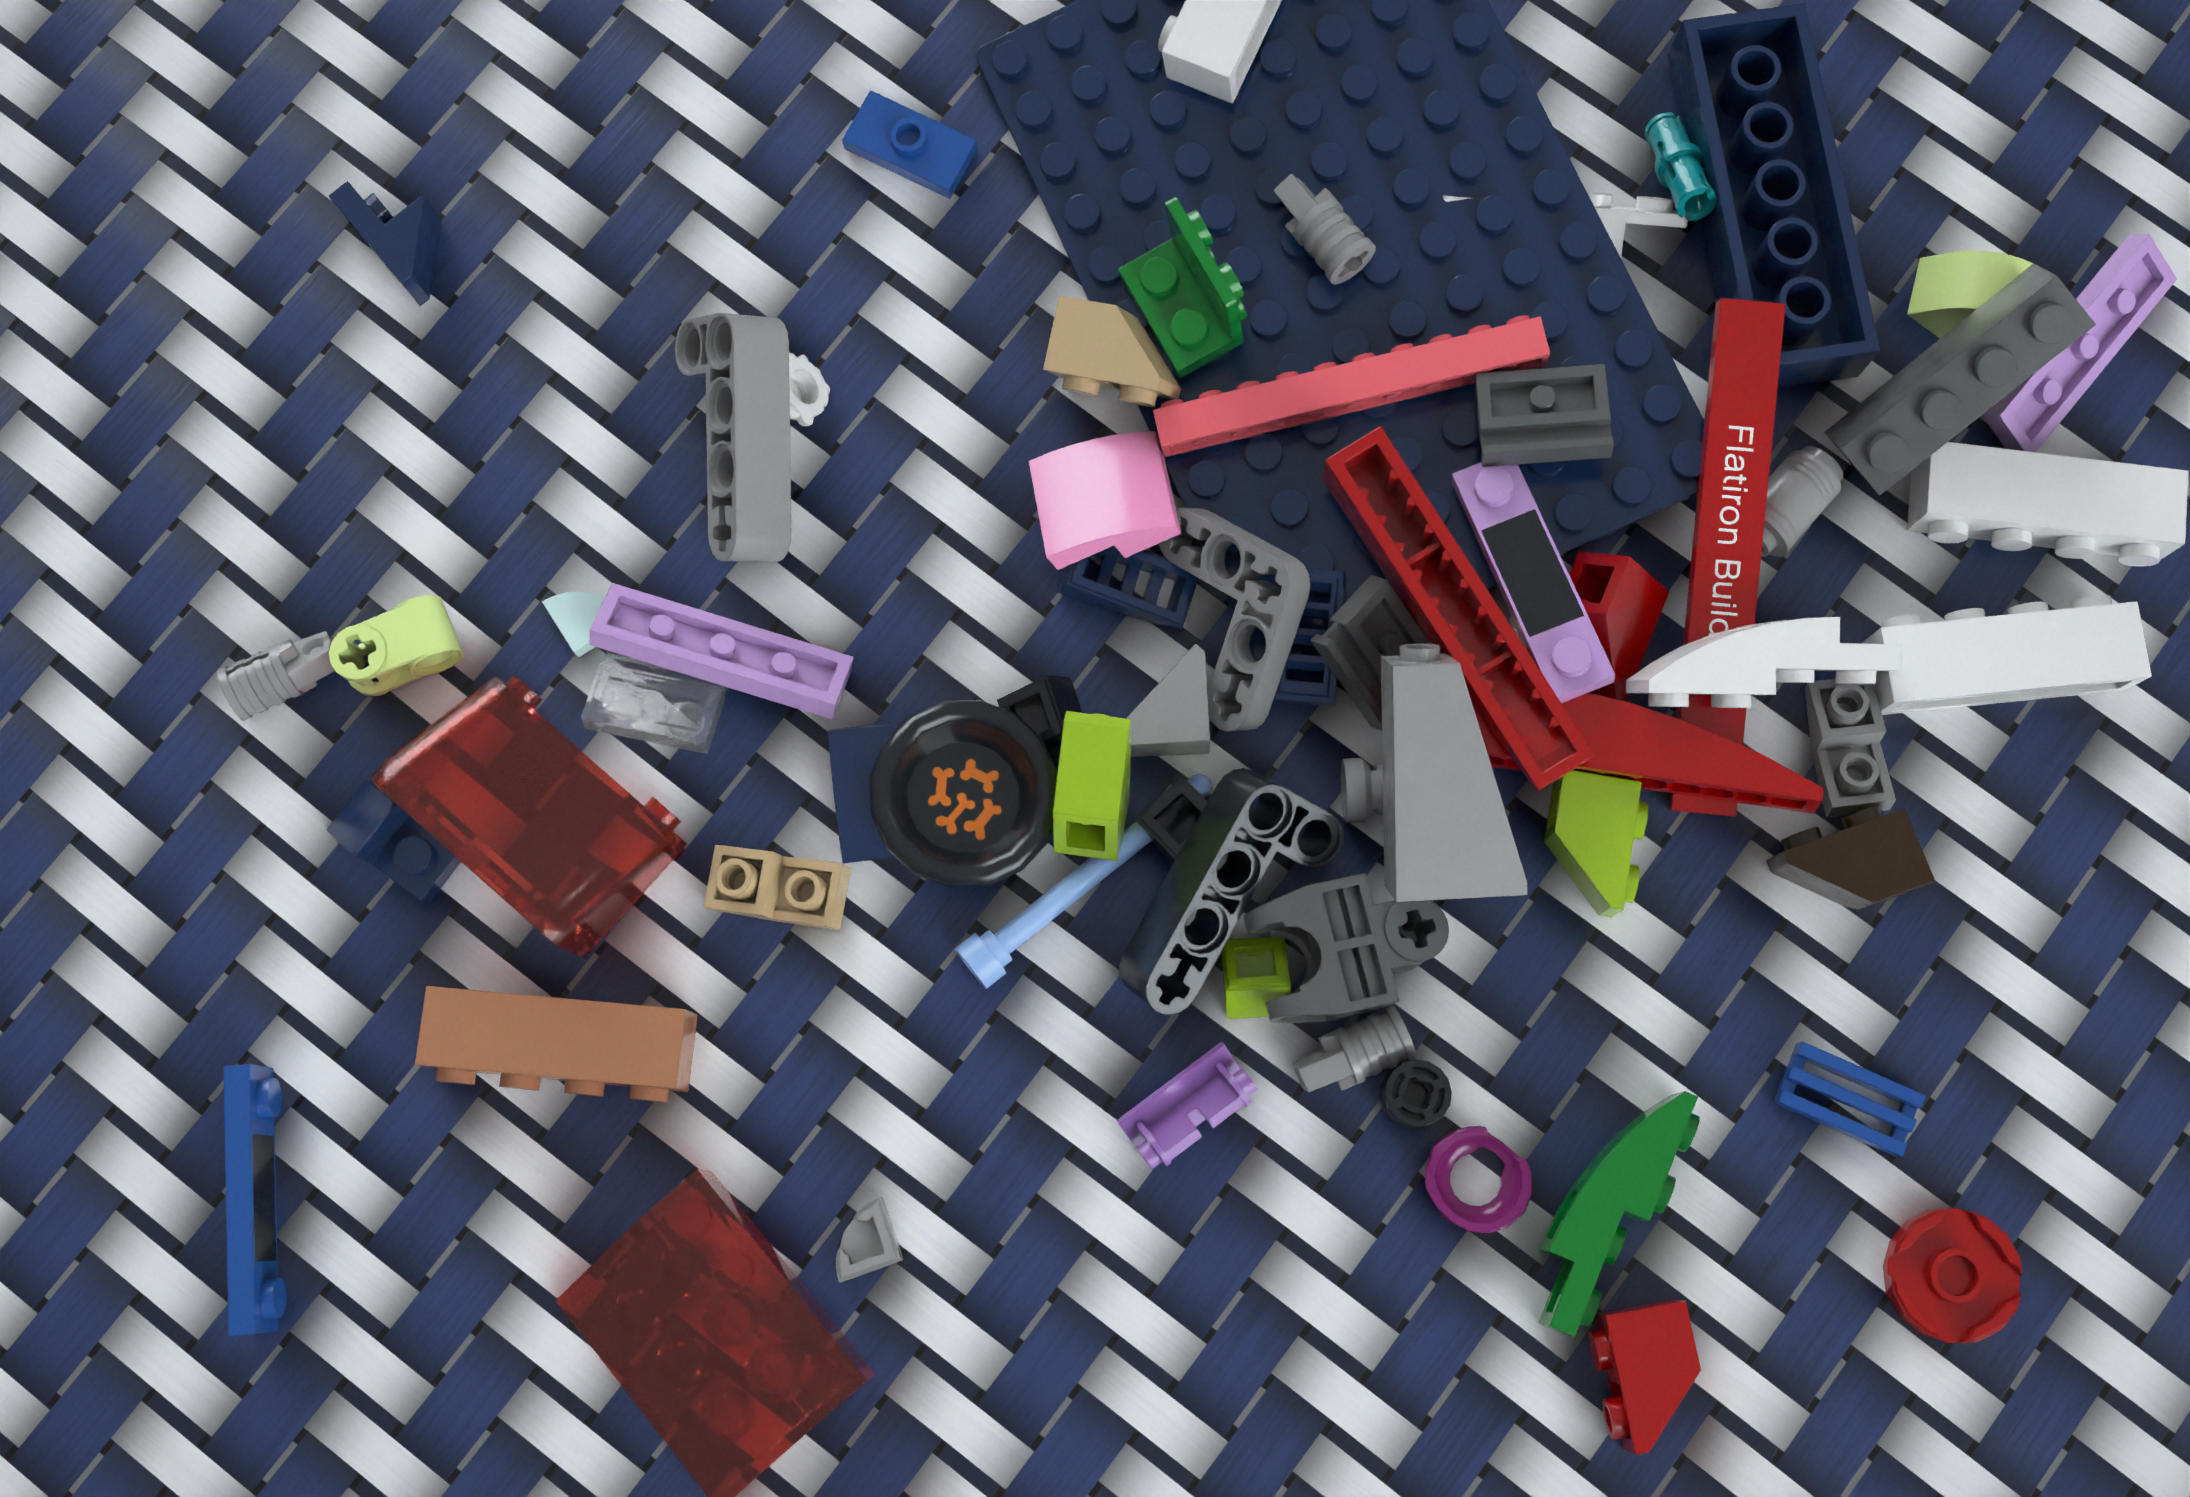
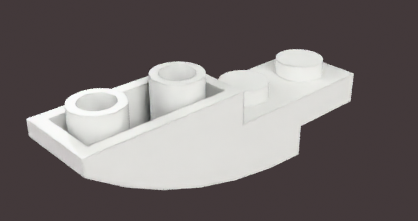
M1840 617L1801 618L1745 625L1711 634L1683 645L1658 658L1626 680V693L1649 694L1648 706L1689 707V694L1711 695V707L1751 708L1752 695H1776V683H1814V671H1836V684H1876V672L1902 671V644L1840 643Z

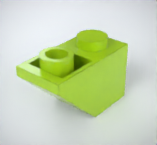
M1066 711L1053 808L1055 853L1118 861L1130 804L1131 719L1110 717L1099 713L1087 714Z
M1572 770L1552 784L1544 843L1599 916L1611 918L1624 910L1625 902L1633 903L1637 893L1640 873L1639 865L1630 864L1633 841L1634 839L1641 840L1646 829L1648 803L1639 801L1642 782Z

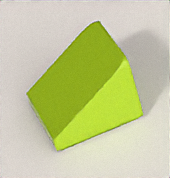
M1269 936L1227 940L1221 951L1226 1016L1228 1019L1268 1017L1265 1003L1291 993L1285 938H1271Z

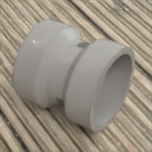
M1362 758L1342 759L1341 800L1345 823L1365 822L1371 815L1372 809H1375L1377 815H1383V762L1381 764H1374V769L1370 770L1369 764Z

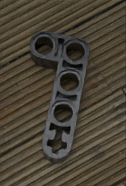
M1241 768L1232 770L1224 775L1215 787L1122 956L1119 971L1123 984L1158 1013L1170 1015L1179 1013L1189 1007L1200 991L1276 852L1289 857L1303 866L1311 868L1325 866L1333 861L1340 852L1343 843V828L1340 821L1333 814L1255 771ZM1259 796L1257 806L1249 813L1251 803ZM1307 823V827H1306V829H1305V832H1304L1303 835L1298 839V835H1299L1300 830H1301L1302 827ZM1228 853L1225 864L1217 870L1220 859ZM1197 910L1194 920L1184 928L1187 918Z

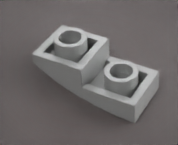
M1835 679L1807 683L1805 695L1809 733L1818 784L1824 788L1822 802L1826 818L1851 815L1879 805L1881 811L1890 810L1896 798L1880 743L1886 733V727L1874 684H1836Z

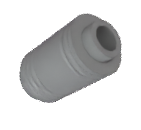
M1805 446L1801 450H1794L1789 453L1769 476L1762 557L1768 555L1782 557L1786 555L1841 491L1840 481L1843 479V471L1837 461L1825 451L1814 446Z

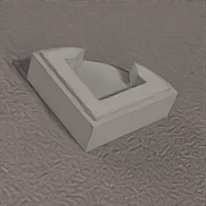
M883 1197L869 1202L858 1210L844 1230L836 1254V1272L839 1283L904 1260Z

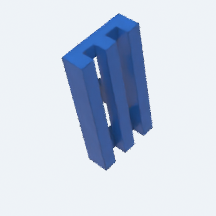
M1802 1041L1795 1045L1773 1103L1894 1157H1903L1908 1145L1904 1142L1907 1134L1913 1132L1917 1121L1914 1119L1917 1108H1922L1926 1095ZM1805 1062L1901 1103L1898 1111L1811 1074L1803 1070ZM1796 1085L1804 1086L1892 1125L1889 1136L1793 1094Z

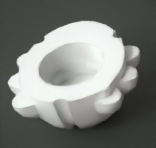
M789 353L790 419L797 420L802 426H810L813 423L814 417L824 411V407L827 406L830 387L823 379L820 370L810 363L805 355L802 354L796 357L794 353Z

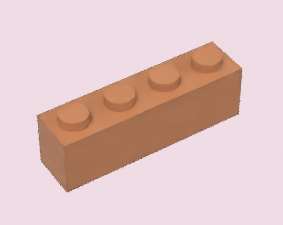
M426 986L415 1065L436 1069L435 1081L475 1085L476 1073L501 1075L499 1087L539 1091L541 1079L565 1081L564 1093L603 1097L605 1085L630 1087L628 1099L668 1103L669 1091H689L698 1015L689 1010Z

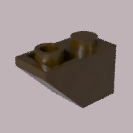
M1879 805L1866 808L1842 818L1844 830L1824 837L1818 826L1801 831L1782 839L1781 842L1785 851L1766 861L1771 873L1855 912L1936 882L1905 808L1884 816Z

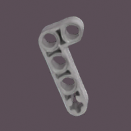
M715 313L688 319L682 323L678 330L675 342V356L678 368L683 375L706 377L708 538L712 554L720 561L779 562L787 555L791 544L790 385L787 329L779 318Z

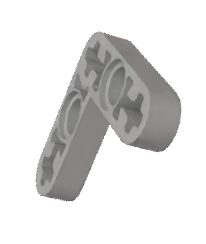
M1178 507L1176 511L1181 534L1159 543L1163 556L1171 563L1238 600L1207 693L1209 717L1218 729L1227 732L1257 729L1264 723L1269 714L1310 591L1309 573L1305 565L1297 558L1209 510ZM1186 532L1198 540H1207L1204 547L1192 546V540L1186 536ZM1234 543L1240 552L1241 562L1238 572L1231 577L1225 568L1224 560L1228 547ZM1261 574L1276 575L1275 581L1282 586L1280 595V589L1267 580H1259ZM1257 627L1263 632L1266 640L1265 653L1259 661L1253 658L1249 646L1250 636Z

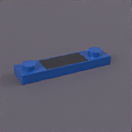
M253 1064L223 1066L228 1336L279 1331V1318L284 1315L287 1304L286 1286L283 1279L278 1277L274 1117H278L281 1112L282 1092L279 1081L273 1078V1068Z

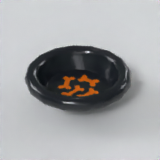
M982 700L942 701L909 715L882 743L869 776L870 814L886 849L913 874L947 887L990 886L1021 872L1048 844L1053 830V808L1058 770L1043 738L1017 714Z

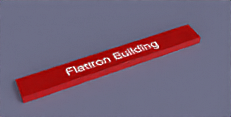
M1720 298L1716 302L1683 645L1711 634L1755 624L1785 303ZM1689 694V707H1677V719L1695 724L1743 745L1747 708L1711 707V695ZM1669 793L1667 810L1736 817L1737 803Z

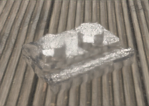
M607 651L604 662H600L581 718L585 729L708 754L725 702L724 694L727 687Z

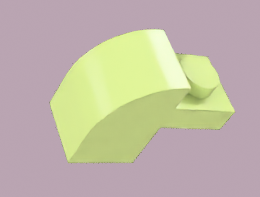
M1978 250L1957 251L1922 257L1919 260L1907 315L1938 338H1942L2033 263L2008 254Z

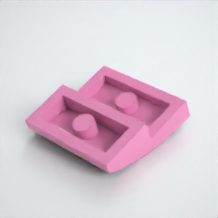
M1155 431L1132 432L1091 439L1049 452L1029 461L1046 558L1057 570L1111 546H1115L1123 557L1127 558L1181 534L1159 436Z

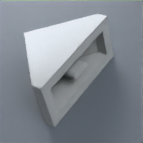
M1197 644L1183 656L1126 718L1131 719V757L1209 753L1210 731L1205 651Z

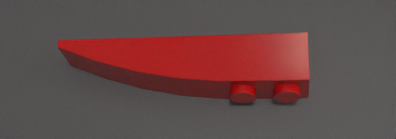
M1379 426L1325 459L1323 481L1429 643L1439 645L1440 654L1446 653L1460 663L1472 704L1537 792L1595 757L1596 755L1383 428Z
M1586 693L1562 703L1596 755L1575 768V771L1642 782L1641 789L1811 814H1814L1823 800V787L1759 752L1695 724L1630 702L1592 693ZM1473 705L1491 766L1521 771Z

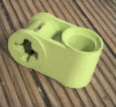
M423 595L408 599L390 611L354 626L346 627L335 636L329 649L330 664L340 676L347 679L355 690L368 696L383 695L421 677L443 672L455 666L464 657V652L443 601L437 595ZM360 640L362 643L357 645L354 641ZM370 653L368 655L369 666L362 669L365 666L364 656ZM376 677L379 681L373 682L371 679Z

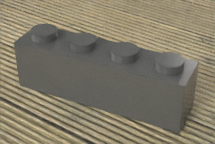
M2033 263L1824 433L1860 476L1880 496L2096 324L2057 275Z

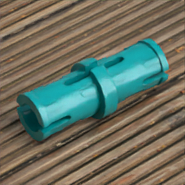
M1672 112L1661 113L1648 122L1644 133L1656 157L1655 173L1660 184L1670 189L1678 215L1681 218L1685 215L1686 219L1690 221L1699 220L1712 212L1717 201L1715 192L1708 183L1702 168L1703 154L1697 145L1690 142L1683 120L1679 115L1674 119L1675 115Z

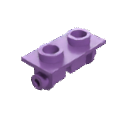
M1221 1041L1116 1121L1151 1169L1161 1162L1167 1167L1172 1163L1171 1160L1203 1137L1196 1126L1207 1120L1212 1128H1215L1242 1106L1247 1107L1251 1104L1248 1097L1258 1089L1248 1074L1239 1068Z

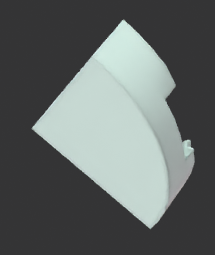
M566 592L542 601L571 649L578 657L595 648L590 645V628L605 598L588 592Z

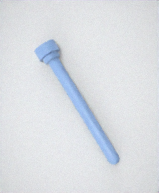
M1196 774L1187 780L1204 798L1211 793L1212 783L1206 775ZM1135 821L1123 832L1118 861L1090 857L993 934L988 930L980 937L973 933L954 950L985 989L989 988L1006 974L1003 967L1013 960L1010 954L1152 840Z

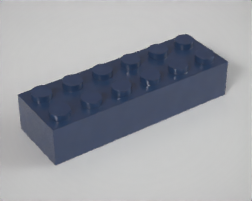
M1801 3L1683 20L1667 57L1679 116L1683 120L1690 142L1697 145L1703 154L1702 168L1708 183L1717 197L1716 206L1712 212L1701 218L1717 301L1720 298L1786 304L1778 388L1859 377L1881 350L1806 4Z

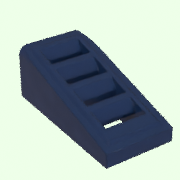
M1111 546L1064 568L1057 593L1086 604L1176 631L1183 629L1199 579L1160 555L1143 550L1124 558L1115 546ZM1091 556L1101 558L1094 581L1084 577ZM1116 563L1126 566L1118 590L1108 586ZM1140 571L1150 573L1142 599L1132 596ZM1164 578L1175 581L1166 608L1156 605Z
M1306 568L1310 578L1309 592L1331 594L1330 604L1307 602L1301 618L1329 620V629L1332 626L1330 622L1331 617L1345 603L1346 573L1343 571ZM1298 628L1293 644L1313 645L1310 640L1316 634L1323 635L1327 630ZM1289 654L1273 701L1335 707L1337 677L1322 656ZM1287 669L1324 672L1323 683L1286 680Z

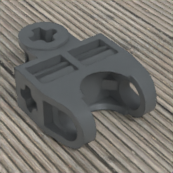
M1366 873L1304 886L1265 903L1243 916L1248 934L1269 932L1271 938H1286L1301 949L1306 960V975L1301 985L1293 992L1285 994L1286 996L1265 1003L1269 1021L1275 1023H1324L1383 1010V1008L1399 1001L1392 974L1412 970L1423 962L1437 956L1445 947L1449 935V926L1445 914L1431 900L1396 902L1393 900L1374 905ZM1402 927L1404 931L1414 930L1417 941L1414 942L1412 938L1401 939L1398 928Z

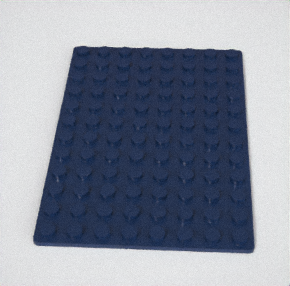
M1077 0L994 39L977 50L976 58L1088 300L1117 305L1139 319L1180 386L1179 399L1187 402L1199 399L1200 394L1210 390H1221L1222 393L1237 390L1238 385L1248 381H1259L1260 384L1274 381L1276 376L1285 372L1295 371L1299 375L1314 371V367L1327 362H1335L1336 365L1352 362L1355 356L1364 353H1374L1375 356L1390 353L1392 348L1401 344L1411 343L1414 347L1428 344L1430 339L1443 334H1451L1452 337L1468 334L1470 329L1480 325H1490L1491 328L1506 325L1508 320L1517 316L1528 315L1530 319L1541 316L1550 350L1548 366L1536 369L1605 364L1611 415L1610 427L1614 441L1612 458L1518 464L1560 556L1562 557L1697 495L1704 419L1488 0H1282L1233 104L1166 77L1162 52L1158 50L1159 38L1167 19L1171 15L1178 17L1186 0ZM1290 174L1303 181L1315 196L1324 188L1328 189L1342 205L1343 212L1348 214L1353 220L1354 225L1376 246V251L1367 265L1347 281L1340 284H1332L1325 276V271L1315 262V258L1308 254L1304 246H1301L1285 227L1294 216L1275 194L1274 189ZM1443 195L1466 197L1471 199L1447 202L1444 200ZM1175 196L1186 214L1196 209L1202 217L1213 239V244L1209 247L1215 257L1217 266L1227 262L1241 284L1245 296L1240 298L1248 316L1241 320L1243 344L1180 379L1118 272V268L1172 238L1164 203ZM1475 383L1164 457L1167 470L1184 507L1209 510L1292 555L1302 562L1306 568L1345 572L1347 578L1346 602L1370 575L1383 579L1387 578L1323 481L1325 459L1381 426L1487 590L1498 586L1452 485L1453 473L1481 462V442L1479 440ZM1157 397L1155 407L1137 405L1149 431H1155L1158 435L1153 410L1161 408V404L1170 399ZM1200 540L1204 547L1207 540ZM1234 543L1228 547L1224 560L1225 568L1231 577L1238 572L1241 562L1240 552ZM1261 574L1259 580H1267L1280 589V585L1275 581L1276 575ZM1309 592L1307 602L1330 604L1331 594ZM1225 593L1234 612L1238 600ZM1301 618L1298 628L1328 630L1329 620ZM1258 627L1252 632L1249 642L1251 651L1257 661L1262 659L1266 649L1265 636ZM1292 644L1289 654L1321 656L1314 645ZM1287 669L1286 680H1292L1310 671Z

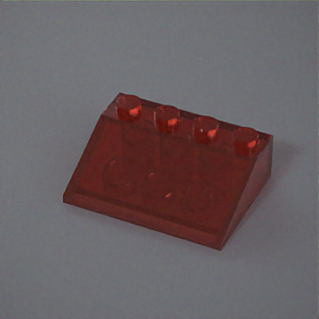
M697 1169L654 1205L555 1300L708 1497H736L876 1376L715 1174L709 1170Z

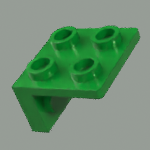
M1175 196L1164 203L1172 238L1118 268V272L1180 379L1243 344L1241 320L1248 316L1240 298L1245 296L1241 284L1227 262L1217 266L1215 257L1209 247L1213 244V239L1202 217L1196 209L1186 214Z

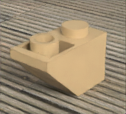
M1059 296L1043 370L1064 379L1062 389L1093 397H1098L1100 387L1120 390L1119 400L1147 407H1155L1157 397L1170 400L1179 399L1180 386L1137 317L1117 305Z

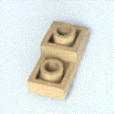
M715 845L703 907L709 910L840 931L851 868L842 863L785 857L773 851Z

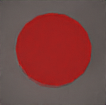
M1959 1208L1926 1210L1905 1221L1889 1241L1883 1263L1886 1293L1898 1316L1919 1334L1946 1343L1979 1342L2001 1331L2017 1311L2022 1294L2018 1293L2020 1288L2019 1275L2023 1276L2021 1259L2008 1235L1986 1216Z

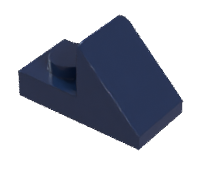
M348 181L328 195L348 222L419 306L428 301L431 294L441 220L425 196L419 197L393 217L374 193L363 200Z
M368 780L362 783L327 829L351 854L373 865L416 898L427 904L433 900L468 854Z

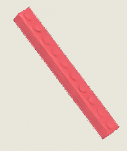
M1522 315L1508 320L1506 325L1491 328L1490 325H1480L1470 329L1468 334L1452 337L1451 334L1439 335L1430 339L1428 344L1415 347L1411 343L1401 344L1392 348L1390 353L1375 356L1374 353H1364L1355 356L1352 362L1336 365L1335 362H1327L1314 367V371L1299 375L1295 371L1285 372L1276 376L1274 381L1261 384L1259 381L1244 382L1237 386V390L1224 393L1221 390H1210L1200 394L1199 399L1184 402L1182 399L1169 400L1162 403L1161 408L1154 409L1153 413L1164 457L1473 384L1475 383L1476 373L1528 370L1548 366L1550 350L1541 316L1530 319V316Z

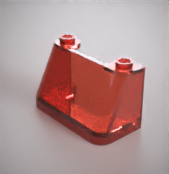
M495 675L387 758L370 779L538 931L562 949L585 959L686 847L687 843L674 832V829L681 821L653 796L645 805L640 803L535 710L542 699L515 675L506 684Z

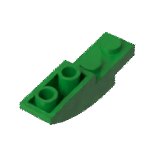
M1686 1091L1672 1094L1644 1111L1605 1145L1572 1185L1554 1215L1538 1249L1563 1261L1538 1322L1539 1324L1575 1337L1579 1325L1584 1328L1590 1326L1602 1297V1291L1594 1288L1604 1263L1610 1266L1614 1264L1626 1237V1228L1619 1226L1622 1215L1634 1221H1650L1653 1212L1662 1214L1670 1201L1676 1178L1668 1175L1677 1150L1683 1153L1686 1152L1695 1137L1700 1117L1693 1114L1692 1111L1698 1096Z

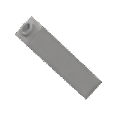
M1406 644L1400 646L1399 656H1381L1384 886L1396 902L1527 895L1526 876L1460 663L1446 653L1440 654V646L1436 644Z

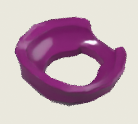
M1468 1126L1445 1135L1433 1145L1425 1167V1187L1441 1216L1447 1222L1472 1232L1489 1234L1508 1228L1526 1212L1533 1193L1532 1172L1527 1160L1519 1157L1503 1142L1492 1136L1486 1127ZM1480 1147L1494 1153L1503 1163L1501 1187L1497 1196L1489 1203L1481 1206H1470L1462 1202L1454 1194L1450 1184V1173L1454 1164L1461 1157L1475 1152Z

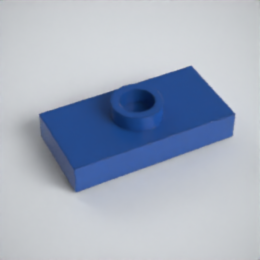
M871 90L842 139L845 150L951 199L978 150L976 139Z

